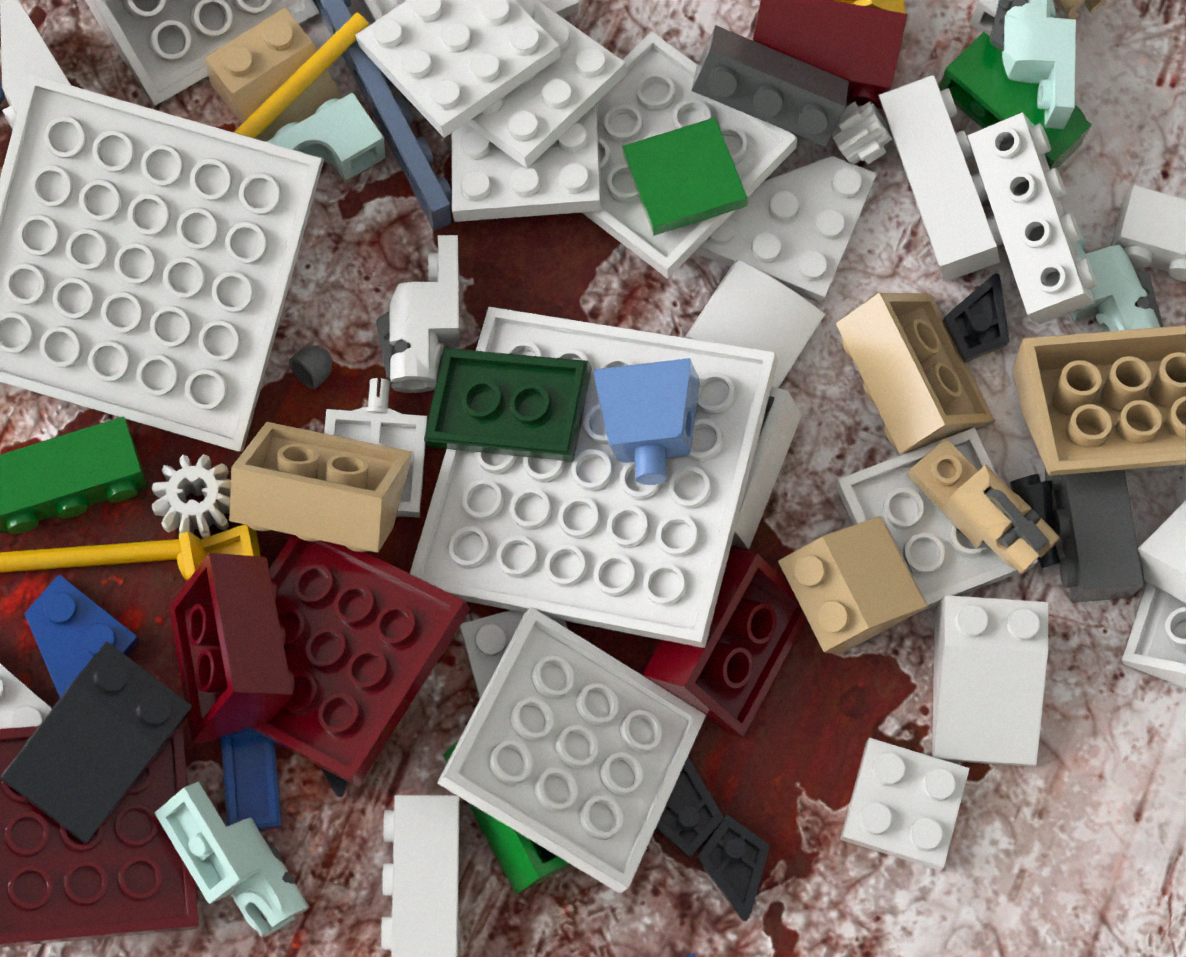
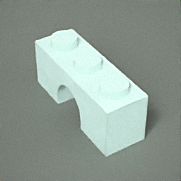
M353 92L342 99L333 98L326 101L317 109L314 115L300 123L291 122L286 124L276 132L274 138L267 141L274 145L324 159V162L331 164L338 171L344 181L351 179L386 158L384 137Z

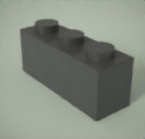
M715 25L697 64L691 91L826 147L846 108L849 81Z
M1045 468V481L1051 480L1052 491L1055 493L1057 509L1053 510L1054 532L1062 539L1065 556L1060 560V577L1063 587L1070 588L1072 603L1132 598L1144 583L1125 470L1049 476Z

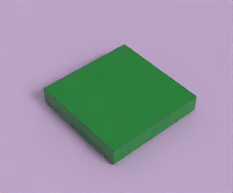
M715 117L622 146L623 156L654 236L748 206L747 195Z

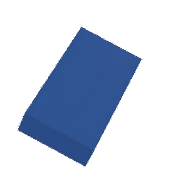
M249 728L221 737L227 827L251 817L259 831L282 828L276 743Z

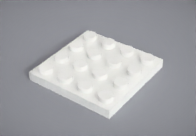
M651 31L623 59L626 63L627 75L597 102L601 211L582 213L668 279L734 211L654 236L623 156L622 146L715 117L748 198L797 148V137L789 131L691 91L697 64Z
M531 607L523 615L437 784L616 892L622 893L629 888L706 714Z

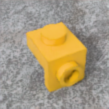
M246 524L212 535L206 539H200L190 531L179 534L181 552L177 555V563L186 581L190 579L208 553L261 557L256 530Z

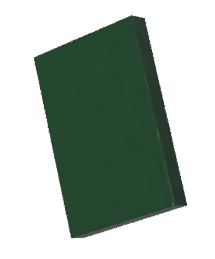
M444 348L424 442L428 447L573 462L592 367L589 361Z

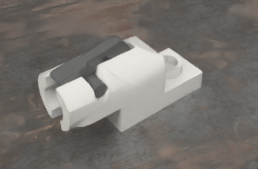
M438 235V253H428L429 282L398 284L389 305L390 311L380 316L376 321L386 378L391 382V388L394 391L420 393L434 390L444 346H459L458 235Z

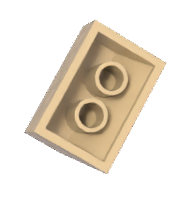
M878 293L836 323L843 338V348L846 354L855 362L864 380V391L867 397L876 405L885 423V434L888 440L897 448L899 454L911 452L973 427L977 431L995 422L967 364L963 362L943 322L944 318L931 293Z
M266 422L232 466L229 521L246 524L258 531L274 530L293 534L305 541L321 540L345 545L350 550L357 552H379L394 527L411 463L412 451Z

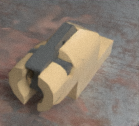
M947 438L916 463L907 474L915 485L976 548L985 542L1006 564L1016 568L1021 574L1026 572L1038 557L1044 556L1060 539L1053 529L987 465L978 471Z

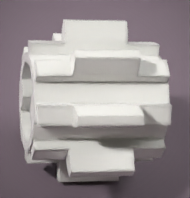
M870 101L859 107L856 102L847 106L832 133V138L839 150L852 164L860 160H865L867 164H870L887 153L884 145L893 139L892 132L884 117Z

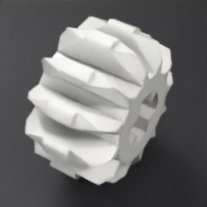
M204 454L198 459L196 466L191 465L188 456L182 455L180 457L182 469L178 471L164 465L162 473L168 482H156L152 485L154 495L159 497L152 504V509L156 516H164L161 523L164 530L171 532L179 528V534L187 531L194 533L195 529H199L203 539L211 536L209 526L213 524L221 530H227L229 523L224 514H230L231 480L227 479L229 474L227 466L221 463L211 468L210 458ZM190 493L198 497L203 494L205 499L198 503L193 499L187 501L186 497Z

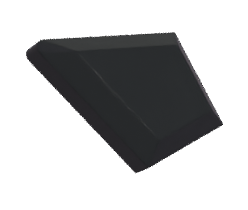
M998 273L993 274L943 319L964 363L1005 347L1010 342L1001 280Z
M687 757L655 829L690 859L723 821L724 816L689 757Z
M726 815L696 859L740 919L746 922L750 918L770 844L729 815Z

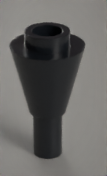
M1033 474L1009 482L1012 491L1019 495L1054 531L1051 480L1041 482L1039 474ZM1055 545L1044 556L1038 557L1041 569L1060 563Z

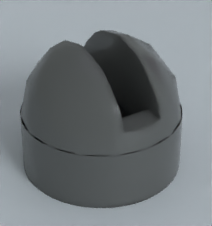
M309 345L289 359V366L303 385L309 389L316 390L331 374L332 357L326 349L320 346Z

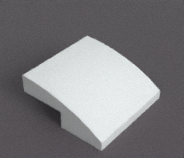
M736 260L685 338L775 352L778 364L772 387L779 388L825 314L781 282L741 260Z

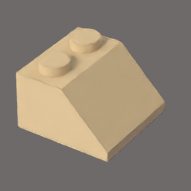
M284 7L204 59L212 87L242 124L317 49L297 21ZM326 69L256 139L267 142L274 138L276 132L286 124L291 122L300 123L314 115L317 109L326 101L333 98L342 99L328 70Z
M881 516L824 535L778 560L824 653L840 655L928 607Z

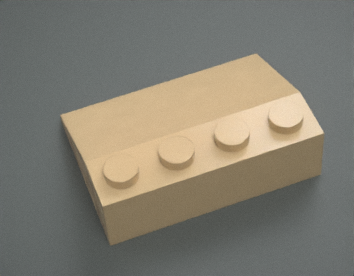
M1186 325L1022 339L1012 369L1021 412L1049 476L1186 464Z

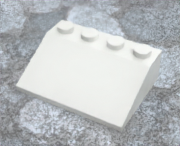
M85 0L99 25L153 106L209 76L204 59L206 56L282 8L286 7L298 24L319 13L313 0Z

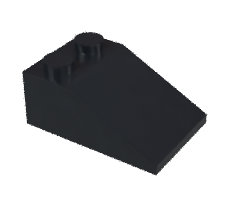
M107 641L71 683L0 777V780L86 845L184 724L192 705Z

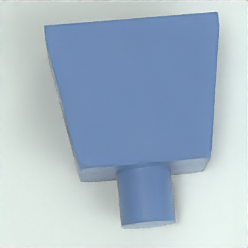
M691 359L594 369V380L608 442L617 460L623 463L635 462L636 482L640 484L656 485L667 480L666 458L687 456L692 449L700 382Z

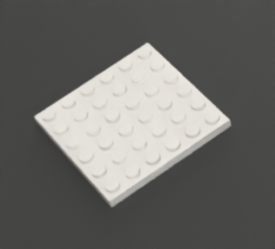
M28 73L0 176V382L115 416H124L125 419L238 452L244 451L324 159Z
M488 307L476 351L589 361L592 370L574 461L446 449L410 574L468 602L524 613L533 607L549 618L705 648L778 364L776 353ZM690 358L700 382L691 452L687 456L666 458L667 480L656 485L640 484L636 482L635 462H619L609 445L594 380V369Z

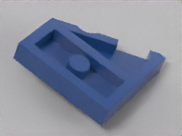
M60 575L52 581L24 613L60 698L107 641L126 656L140 642L136 635Z

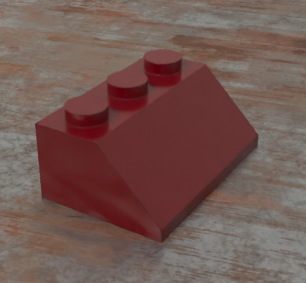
M760 0L752 41L848 80L846 103L852 104L856 102L859 107L870 101L876 108L883 109L879 95L891 91L907 14L833 0Z
M730 548L705 648L661 640L643 676L706 714V720L736 736L744 737L807 618L790 584L759 554Z
M208 553L169 606L184 698L186 702L192 705L188 715L192 743H205L270 721L293 695L294 675L287 666L284 650L285 629L279 623L275 604L277 588L274 579L270 578L267 557Z

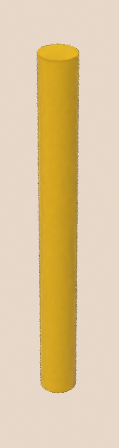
M358 12L355 13L233 133L256 139L357 40L355 35L369 26L365 18Z
M174 539L0 552V573L177 560V555L181 552L180 540Z

